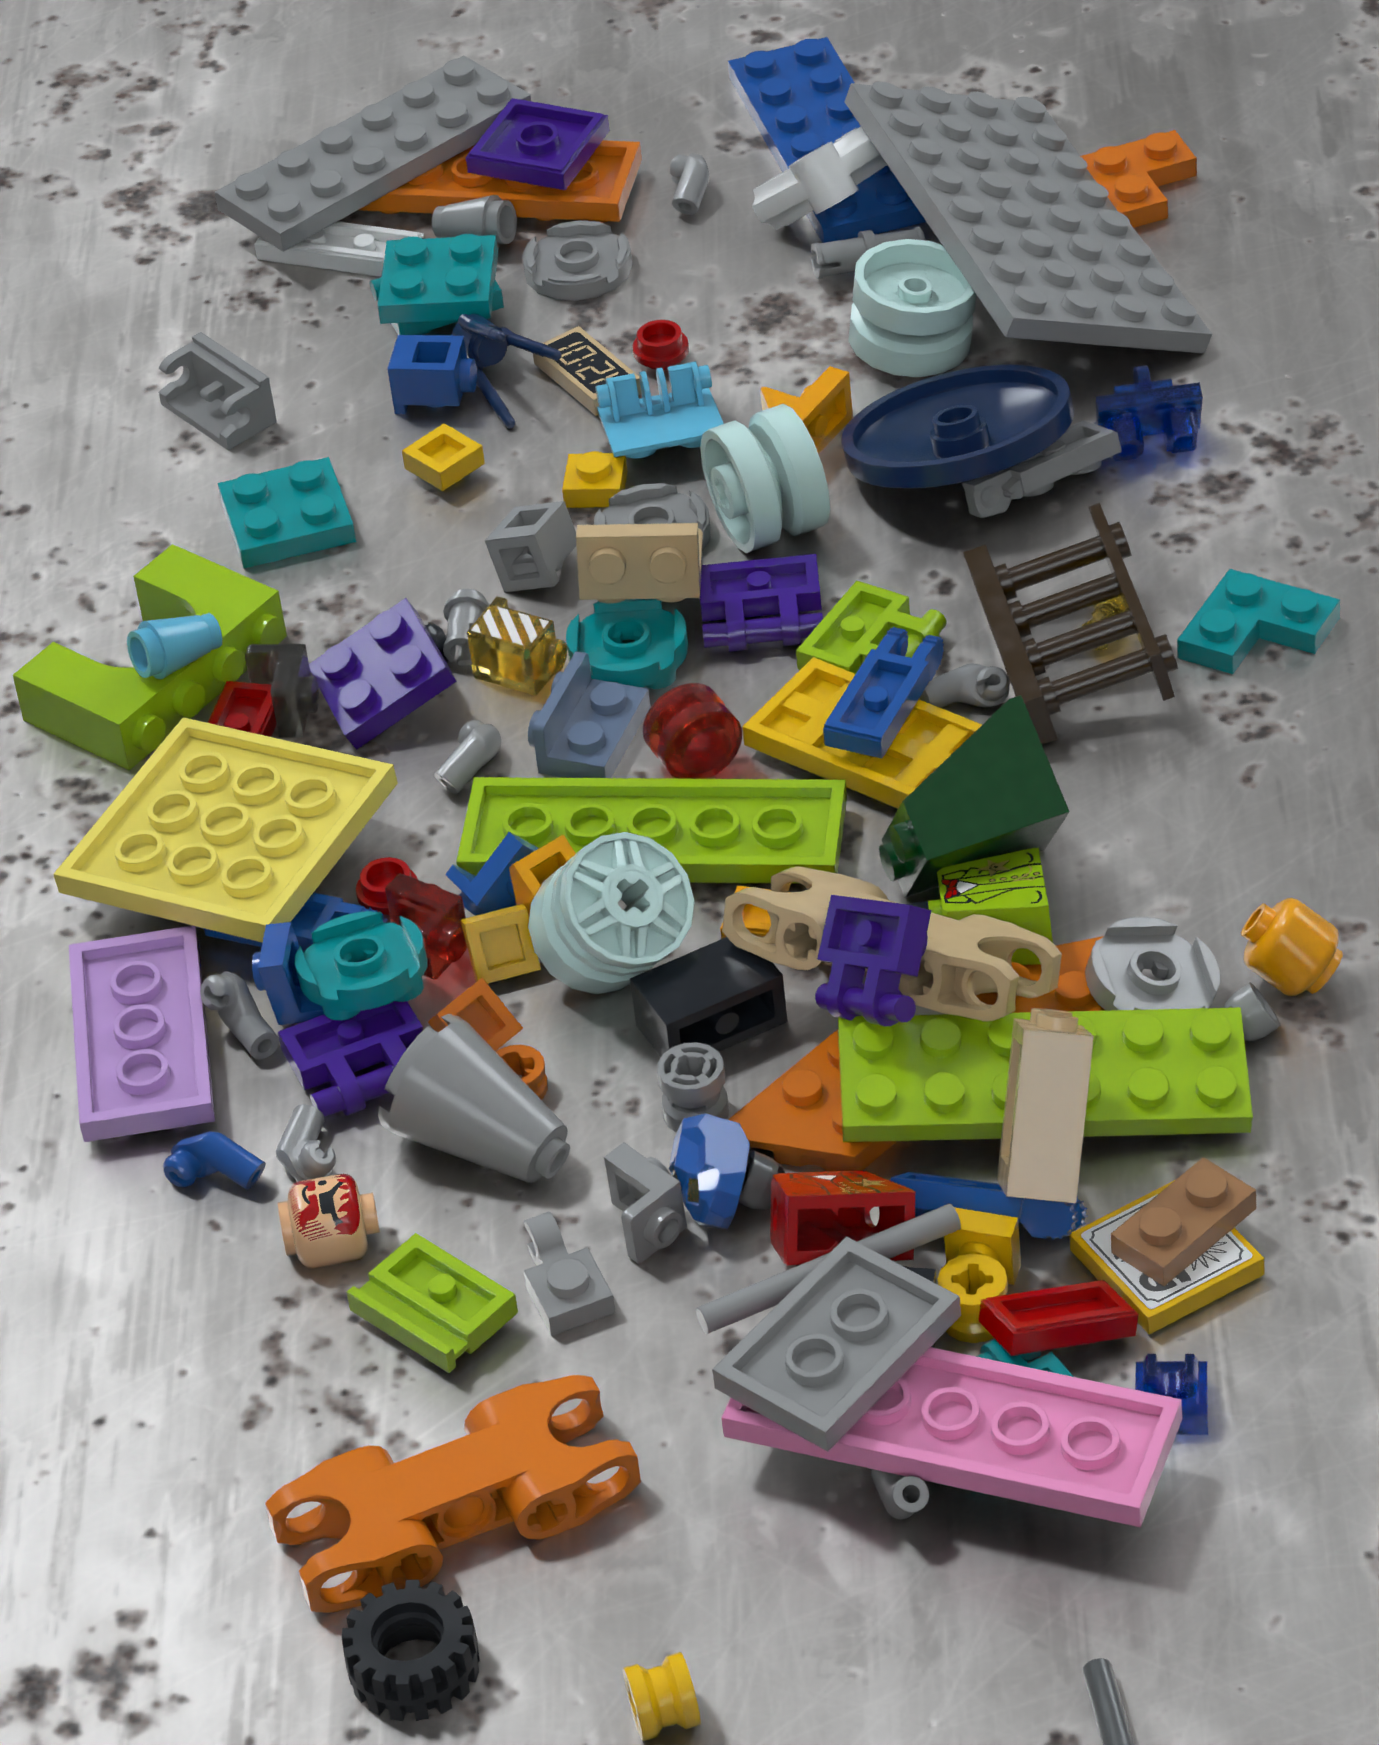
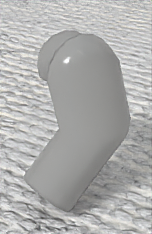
M974 663L966 664L933 678L932 681H929L919 699L940 708L954 702L990 708L1006 700L1009 695L1010 680L1006 672L999 667H986Z
M232 972L208 976L202 983L200 990L204 1005L210 1010H218V1014L225 1025L255 1059L260 1060L271 1056L279 1046V1037L261 1016L245 980Z

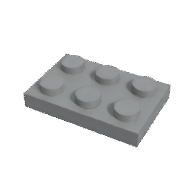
M846 1236L712 1369L715 1389L820 1448L829 1451L961 1316L960 1297Z

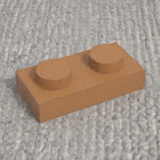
M1203 1157L1111 1233V1253L1162 1286H1165L1256 1210V1189Z

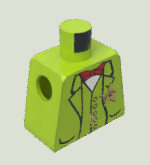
M1031 848L943 867L937 872L941 899L907 904L932 910L931 913L956 920H961L973 914L989 916L1013 923L1021 928L1047 937L1053 943L1049 905L1039 848ZM1027 948L1016 949L1011 959V962L1022 965L1041 964L1035 953Z

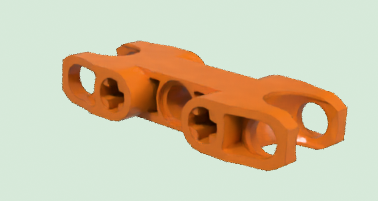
M569 1375L544 1382L522 1384L483 1400L469 1412L465 1419L464 1431L466 1436L396 1463L393 1462L387 1450L380 1446L371 1445L356 1448L325 1460L306 1474L278 1489L265 1502L270 1528L277 1543L300 1545L321 1538L341 1539L337 1544L313 1555L298 1571L304 1597L310 1610L313 1612L334 1613L361 1606L360 1600L369 1593H372L376 1598L382 1596L381 1586L393 1582L397 1590L405 1589L406 1580H419L420 1587L428 1584L442 1567L443 1556L440 1550L514 1521L522 1536L535 1540L552 1537L586 1523L602 1510L624 1499L641 1483L638 1456L630 1442L617 1439L585 1447L566 1445L569 1441L595 1428L596 1424L604 1417L600 1401V1390L593 1378L583 1375ZM576 1398L582 1399L580 1404L573 1410L552 1417L555 1410L561 1404ZM619 1466L618 1471L606 1481L596 1484L587 1482L601 1472ZM310 1501L321 1503L301 1516L287 1518L288 1514L302 1503ZM352 1571L350 1577L338 1586L321 1588L331 1577Z

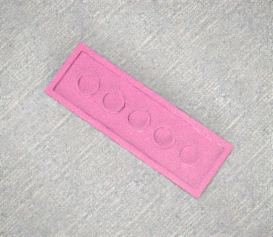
M930 1347L829 1451L820 1448L733 1398H730L721 1417L724 1437L906 1477L915 1476L929 1482L1140 1528L1183 1419L1182 1399Z

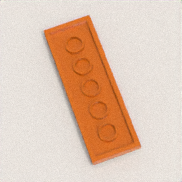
M603 140L566 190L468 173L466 156L475 146L473 145L359 210L380 211L385 214H396L399 212L433 214L438 206L497 195L502 200H508L513 204L516 217L536 218L541 221L567 219L597 221L601 223L608 221L620 222L642 161L640 142Z

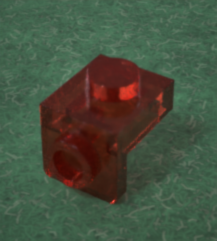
M399 873L385 888L391 923L401 926L399 917L401 916L411 920L418 926L423 936L428 960L427 969L423 976L437 980L452 962L458 961L464 955L467 949L461 919L466 918L463 898L443 890L435 884L425 883Z

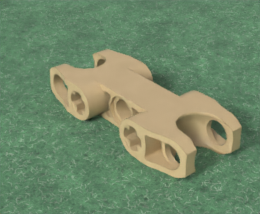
M800 866L792 867L771 876V891L750 887L726 897L722 932L736 947L758 955L770 962L797 970H810L821 964L832 967V963L817 960L831 895L892 903L897 902L888 900L885 893L878 886L870 882L837 873ZM792 882H798L808 889L801 892L788 893ZM746 904H751L768 911L771 926L766 936H756L745 927L742 912ZM931 913L927 930V947L921 958L918 977L901 975L898 989L903 995L910 996L917 1006L986 1022L993 1021L1015 1011L1016 995L1035 998L1058 988L1062 953L1047 937L1010 922L985 915L973 914L961 920H956ZM1027 948L1039 958L1042 973L1038 981L1020 977L1012 968L1011 959L1016 949ZM865 969V974H864L865 977H866V975H867V970H868V969ZM981 993H998L994 1005H987L975 996Z

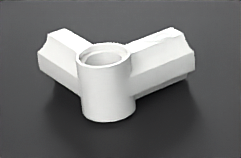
M860 126L844 134L841 138L835 140L836 142H828L789 165L790 169L754 188L755 199L752 208L761 223H768L777 230L784 225L787 226L813 210L815 214H819L859 190L857 187L859 183L887 166V163Z

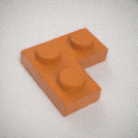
M1175 130L1166 133H1153L1144 139L1118 146L1103 147L1096 152L1080 156L1087 162L1086 169L1098 184L1108 190L1109 200L1118 212L1124 214L1130 220L1133 228L1168 219V200L1158 188L1159 186L1197 176V158Z

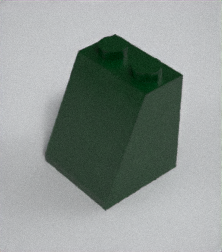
M1021 695L1010 698L902 801L882 838L883 844L879 846V855L887 877L892 882L898 880L904 897L939 886L937 872L943 867L1031 848H1039V852L1045 850L1070 811Z

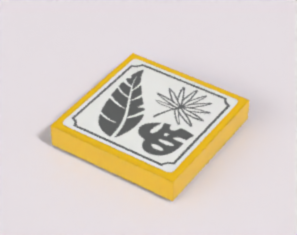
M1172 1182L1079 1228L1069 1235L1070 1251L1098 1281L1105 1280L1139 1314L1138 1324L1149 1335L1265 1275L1264 1257L1235 1227L1165 1286H1162L1111 1253V1233Z

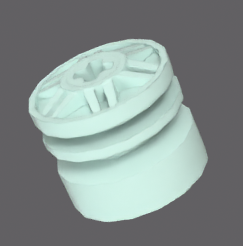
M628 832L600 836L578 851L565 865L550 875L542 883L533 898L528 929L534 952L552 976L572 989L593 994L622 990L630 984V978L648 971L680 946L692 926L694 897L688 875L672 852L653 839ZM620 900L626 904L624 910L618 905Z

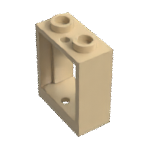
M1032 1008L1030 1020L1014 1019L997 1175V1182L1006 1197L1076 1203L1094 1036L1082 1025H1078V1018L1072 1017L1071 1012Z

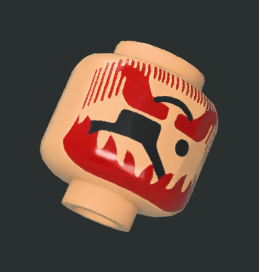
M337 1174L298 1181L289 1188L288 1201L278 1202L286 1255L297 1254L301 1264L309 1269L362 1259L368 1249L367 1235L380 1233L373 1192L360 1195L356 1181L348 1174Z

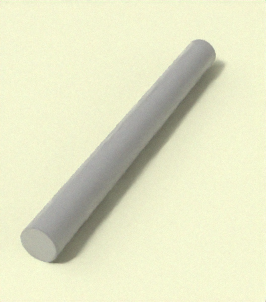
M947 1204L857 1242L890 1259L960 1230L961 1223L955 1208L951 1204ZM828 1254L697 1307L696 1315L701 1328L708 1334L778 1305Z

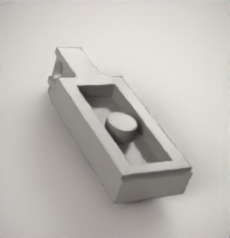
M1083 420L1070 426L1055 443L1035 456L999 472L962 482L969 513L984 518L1006 512L1012 499L1043 494L1051 490L1054 486L1053 482L1070 474L1080 475L1097 470L1101 467L1102 460L1122 452L1118 433Z

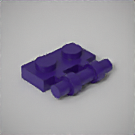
M816 554L702 565L700 588L702 622L726 620V622L702 624L704 648L729 646V652L747 650V644L783 641V647L801 645V639L807 638L823 620L822 613L798 615L800 612L822 610ZM780 614V617L744 620L746 617Z
M831 895L817 960L832 963L828 983L820 985L815 993L816 1004L820 1008L828 1010L832 1016L846 1020H853L856 1016H863L867 1022L880 1026H892L898 1022L910 1021L916 1012L915 1001L910 996L903 995L898 988L901 975L918 977L921 958L927 947V930L932 910L907 904ZM865 969H868V970H867V975H866L865 984H862V983H863L864 974H865Z
M393 1001L373 1009L361 1010L357 1015L346 1020H332L325 1015H321L278 1031L281 1050L304 1091L326 1082L331 1084V1087L310 1095L312 1105L320 1110L324 1117L343 1111L348 1116L366 1108L365 1102L390 1093L385 1090L388 1079L403 1053L423 1031V1026L408 1001ZM383 1061L386 1064L385 1067L355 1077L353 1073Z

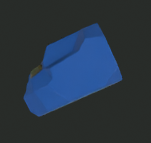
M707 1113L682 1120L674 1138L668 1169L671 1175L680 1181L683 1203L692 1218L699 1225L727 1230L735 1215L740 1199L750 1143L740 1123Z

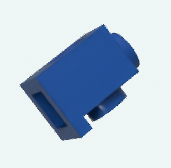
M397 336L387 368L395 414H406L408 405L432 408L460 406L463 392L474 393L477 383V366L475 359L467 358L464 336Z

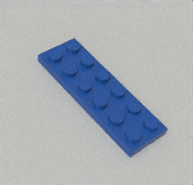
M828 37L804 39L792 46L771 51H754L745 57L728 61L729 79L782 173L790 169L789 165L828 142H836L835 140L841 138L844 134L860 127V124L845 104L850 84L855 82ZM888 165L857 185L859 190L819 214H815L814 210L807 214L822 243L858 238L860 231L872 230L874 235L926 222Z

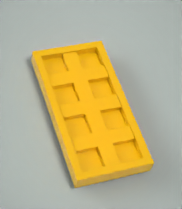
M813 657L742 726L745 746L827 780H846L847 788L899 809L902 801L982 724L918 699L882 759L825 746L824 724L854 678L855 673Z

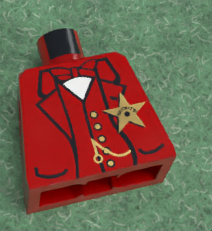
M867 1171L774 1174L771 1181V1244L785 1265L804 1264L830 1253L846 1236L857 1242L915 1218L916 1191ZM873 1207H879V1220L876 1226L873 1224L869 1213ZM914 1249L892 1257L890 1260H914Z

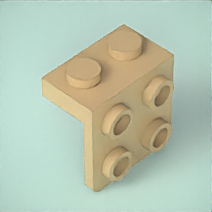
M698 523L577 525L576 548L579 600H597L602 603L611 604L622 602L625 599H657L662 602L672 603L682 601L685 598H700L703 532L698 528Z

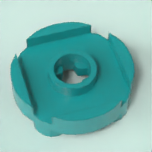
M625 599L622 602L611 604L598 601L593 604V614L585 617L581 622L578 614L568 625L566 644L569 661L576 651L588 653L591 677L596 680L616 682L635 687L646 686L650 689H663L670 686L676 680V669L684 662L688 653L687 630L683 615L676 608L675 615L663 610L661 601L657 599ZM623 640H634L632 643L623 644Z
M365 911L344 915L320 925L311 933L313 944L304 953L300 946L295 954V966L303 994L311 1002L321 1005L324 1015L332 1020L350 1019L361 1010L373 1009L393 1001L404 1002L416 998L424 989L422 976L427 969L428 960L422 933L415 923L399 916L401 926L395 923L383 922L381 912Z

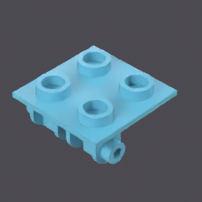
M696 361L668 367L671 393H668L663 368H657L656 377L659 395L651 396L646 371L639 372L642 391L641 399L638 396L634 373L606 378V384L595 386L599 407H597L598 414L613 456L626 455L627 458L637 459L648 457L654 454L657 449L677 445L687 448L700 447L704 432L724 424L709 389L712 387L709 366H697Z

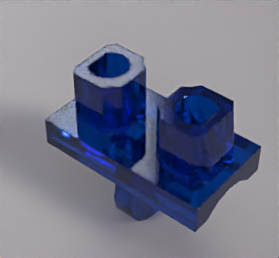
M1147 365L1137 366L1133 370L1134 384L1114 386V394L1096 397V422L1094 424L1118 433L1122 452L1112 456L1114 461L1136 459L1144 452L1143 436L1163 434L1166 451H1170L1173 454L1194 451L1197 448L1203 400L1200 382L1173 386L1172 379L1151 381Z

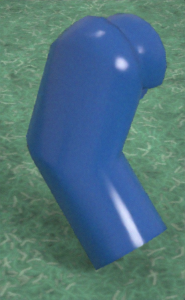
M209 1131L183 1139L175 1144L171 1149V1155L163 1163V1171L166 1178L178 1187L191 1186L195 1182L196 1177L202 1178L220 1172L244 1189L249 1190L260 1178L266 1163L222 1133Z

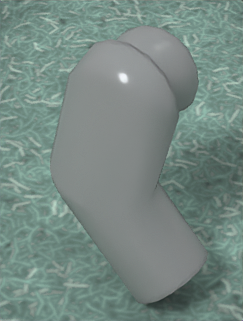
M694 153L689 156L679 154L672 159L670 165L671 179L678 184L672 205L677 211L692 215L697 213L709 181V170L705 159L701 155Z
M472 720L461 728L458 735L460 745L434 773L435 778L450 792L458 794L478 770L498 754L501 748V736L492 724H484L479 720Z
M306 1104L298 1105L294 1109L276 1149L277 1159L297 1182L332 1176L333 1167L336 1163L335 1152L331 1146L326 1153L319 1148L321 1141L317 1140L325 1121L324 1115L316 1107Z
M872 1469L871 1477L886 1511L893 1518L907 1519L925 1507L929 1499V1490L923 1480L915 1476L906 1477Z

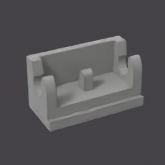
M202 332L192 336L193 341L171 353L161 362L159 370L165 374L174 373L176 369L183 366L181 377L175 382H170L158 392L161 405L225 449L230 450L277 423L269 377Z

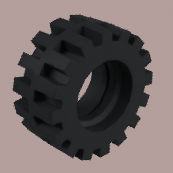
M406 1580L405 1589L399 1590L396 1589L394 1582L381 1586L383 1595L378 1598L372 1593L367 1594L360 1600L362 1611L352 1608L346 1618L348 1628H343L342 1630L346 1669L354 1694L360 1703L367 1700L369 1711L378 1716L385 1709H388L391 1720L404 1721L406 1713H414L416 1721L429 1719L428 1710L437 1708L440 1714L452 1709L451 1698L453 1696L462 1701L470 1693L469 1682H476L480 1658L472 1615L468 1606L463 1607L461 1597L453 1590L445 1596L443 1585L432 1581L427 1589H422L419 1580ZM419 1639L438 1644L432 1652L419 1659L400 1661L385 1657L391 1648L406 1641Z

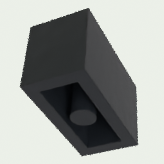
M727 937L630 978L636 1026L660 1057L672 1047L683 1043L698 1042L710 1045L717 1051H722L788 1022L783 974L773 962L736 947Z

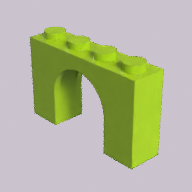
M172 544L133 576L142 620L201 616L210 613L218 621L222 632L221 647L211 650L208 654L167 677L157 679L154 676L141 677L134 667H114L99 663L58 643L52 642L13 674L23 721L130 771L148 754L160 746L183 717L191 719L197 715L202 708L222 692L227 681H237L242 674L287 637L278 590Z

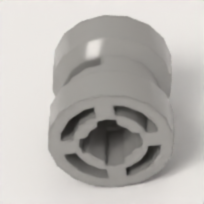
M698 1042L683 1043L666 1051L658 1061L657 1073L659 1087L663 1092V1119L668 1128L677 1133L684 1118L705 1113L727 1119L729 1116L728 1095L723 1086L725 1084L724 1061L719 1051L710 1045Z

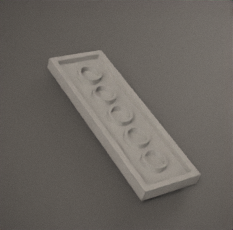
M463 55L458 59L447 62L443 67L420 80L408 83L403 89L378 103L366 106L361 112L336 126L324 129L319 135L294 149L282 152L277 158L252 172L240 175L232 183L215 191L217 208L284 252L475 145L511 98L531 101V94Z

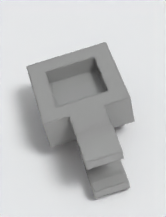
M550 1211L524 1220L525 1227L533 1241L527 1243L528 1250L536 1265L524 1270L526 1289L550 1335L554 1336L614 1314L613 1294L588 1247L568 1254L560 1229Z

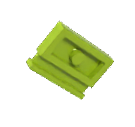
M417 1233L412 1235L368 1273L369 1281L360 1289L352 1286L346 1292L350 1311L448 1373L456 1368L455 1360L465 1351L472 1354L518 1314L516 1296L513 1292Z

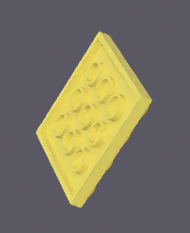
M183 717L54 872L53 875L58 891L62 894L263 942L266 925L291 922L396 787L398 782L394 765Z

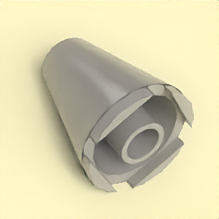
M447 1014L441 1018L448 1026L439 1033L429 1026L425 1028L403 1053L388 1079L385 1090L393 1094L394 1099L390 1112L379 1106L378 1117L381 1125L395 1135L528 1183H534L542 1176L547 1179L553 1177L561 1169L570 1152V1145L566 1143L568 1129L563 1122L467 1021L459 1016Z

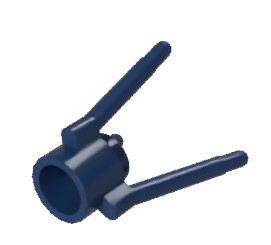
M462 314L452 332L454 336H464L467 358L475 359L477 386L508 429L513 428L516 424L515 420L482 371L483 367L499 363L507 352V346L510 345L555 361L561 358V352L543 343L515 334L506 327H498L480 314Z

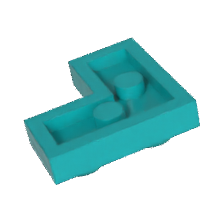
M1229 568L1177 639V658L1234 674L1259 638L1316 654L1340 620V599Z

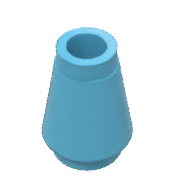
M210 613L201 616L194 615L142 621L138 629L129 632L127 636V649L130 660L137 673L143 678L154 676L157 679H163L208 654L211 650L220 648L222 645V632L219 623Z

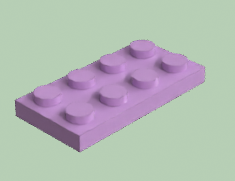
M185 926L70 944L69 961L78 1109L83 1141L89 1142L215 1122L205 1005L200 995L203 979L196 926Z

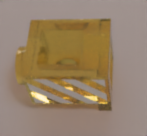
M497 596L467 631L475 679L537 696L551 677L563 669L566 662L567 644L564 640L556 638L554 621L510 609L508 607V600Z

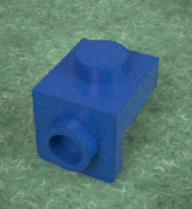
M508 832L476 876L452 864L445 875L461 890V893L456 898L457 901L475 916L516 906L509 867L539 848Z
M291 922L266 925L261 952L254 953L252 959L255 985L259 991L266 990L278 1025L302 1023L324 1015L322 1006L311 1002L301 990L295 966V954L300 946Z

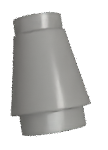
M491 195L436 207L432 216V228L437 238L456 237L461 234H474L477 236L496 235L497 248H500L502 244H509L514 239L517 217L515 208L510 201L502 200L497 195Z

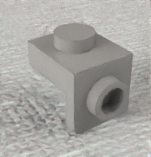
M623 1142L604 1157L611 1202L623 1211L621 1219L628 1257L641 1264L659 1249L666 1248L676 1240L678 1235L687 1228L680 1181L674 1178L659 1160L653 1157L646 1158Z

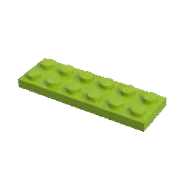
M474 777L456 864L458 867L476 876L508 832L538 848L564 835L575 853L600 836L628 832L649 837L672 852L687 873L689 882L771 883V876L798 866L838 874L847 804L846 780Z
M1241 1007L1067 1011L1072 1013V1017L1078 1018V1025H1082L1094 1036L1083 1137L1251 1133L1253 1113ZM1031 1012L1010 1013L997 1020L987 1022L951 1014L914 1015L910 1021L898 1022L892 1026L871 1024L863 1016H856L853 1020L838 1017L843 1142L1001 1139L1014 1019L1030 1020Z

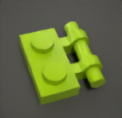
M856 580L796 650L797 668L800 670L815 657L856 674L870 650H876L883 637L887 635V631L893 627L905 629L908 632V648L905 656L912 658L926 635L940 637L939 634L945 628L947 621L944 615L935 609L928 610L922 618L910 615L908 596Z

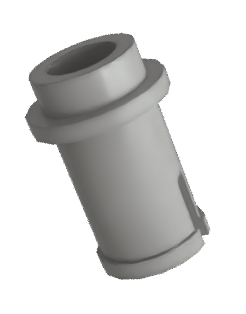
M458 590L444 605V618L448 622L446 641L443 646L444 656L452 662L455 658L456 645H458L457 665L461 666L476 663L482 655L483 628L486 625L483 615L488 609L491 612V607L484 595L477 590ZM477 624L481 633L471 630Z

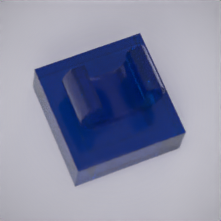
M1147 1354L1144 1361L1136 1362L1135 1390L1182 1399L1183 1419L1176 1435H1208L1207 1361H1198L1194 1354H1185L1184 1361H1157L1156 1354Z

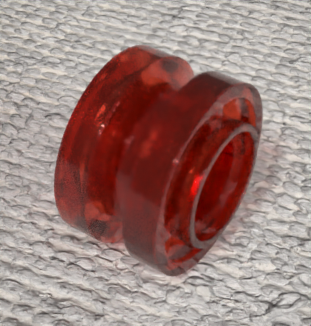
M687 683L667 691L651 706L643 723V738L647 746L659 758L664 768L673 778L707 779L720 773L734 759L741 746L742 727L738 719L725 706L724 702L712 688L701 683Z

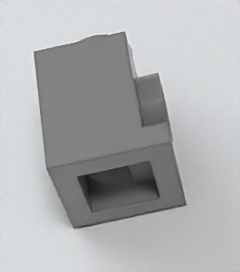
M565 501L514 507L485 539L503 591L511 592L554 587L559 582L556 572L562 568L563 561L576 547V531Z

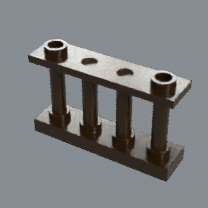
M1100 503L1088 507L1097 532L1096 537L1007 569L1006 563L994 567L986 544L963 552L1015 697L1022 696L1042 745L1058 739L1050 715L1061 711L1059 705L1152 672L1163 701L1175 697L1168 672L1178 669V665L1166 634L1154 637L1123 561L1124 558L1132 556L1120 522L1108 525ZM1104 559H1106L1111 574L1025 605H1021L1020 600L1010 604L1007 602L1017 598L1016 591ZM1121 596L1127 610L1036 643L1034 638L1024 642L1021 639L1032 635L1030 628ZM1133 634L1137 635L1142 647L1138 651L1050 682L1049 677L1039 680L1035 677L1046 673L1045 666Z

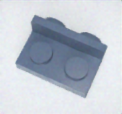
M576 651L564 672L559 671L555 675L550 696L542 710H536L533 713L529 723L528 742L530 746L535 748L538 773L562 778H611L650 709L649 690L616 682L592 679L588 653Z

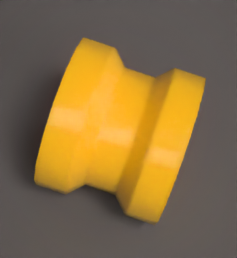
M976 1253L960 1255L949 1260L940 1269L937 1283L939 1286L960 1297L961 1316L946 1332L949 1336L962 1342L979 1343L993 1339L994 1337L978 1321L980 1304L982 1299L1007 1294L1008 1279L1005 1268L994 1258Z
M682 1652L667 1655L661 1665L646 1669L639 1664L623 1667V1677L629 1704L642 1741L656 1738L661 1729L667 1726L678 1724L685 1729L701 1725L694 1686Z

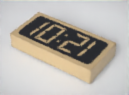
M579 326L543 343L561 352L562 356L559 360L555 361L533 353L534 364L595 416L599 415L597 410L599 404L595 386L606 384V378L634 373L638 395L642 394L639 375Z

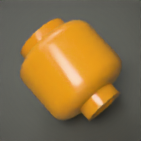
M1287 898L1272 908L1265 903L1261 904L1248 918L1241 931V936L1248 940L1244 950V964L1287 996H1296L1306 990L1311 994L1318 992L1334 974L1343 957V952L1337 948L1339 942L1338 929L1295 898Z

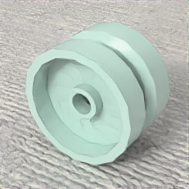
M915 239L888 241L867 250L856 262L848 339L856 356L875 369L892 375L918 378L943 374L959 366L970 353L976 293L943 245L933 241Z
M780 404L754 414L750 418L748 428L734 420L708 429L702 434L700 449L708 491L725 531L738 549L749 553L772 545L780 540L782 528L791 535L798 536L818 529L828 523L830 500L823 465L813 439L804 422L793 408Z

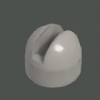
M1251 982L1236 991L1225 1003L1224 1008L1241 1007L1244 1041L1254 1042L1281 1026L1267 1000Z

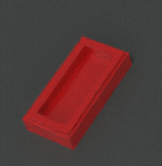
M1105 1280L982 1299L978 1321L1013 1356L1136 1336L1139 1314Z

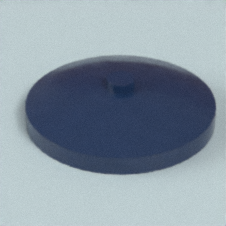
M991 365L967 368L920 380L874 401L855 415L847 424L842 433L841 443L849 471L863 482L889 488H926L950 485L999 472L1045 450L1068 430L1074 418V407L1068 383L1053 371L1027 365Z

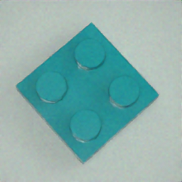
M461 234L456 237L426 239L413 236L401 240H387L377 305L380 324L458 320L462 314H480L486 319H491L498 260L496 235L477 236L474 234Z
M329 457L313 461L304 460L292 466L258 474H245L237 479L217 483L221 503L243 569L356 542L353 521Z

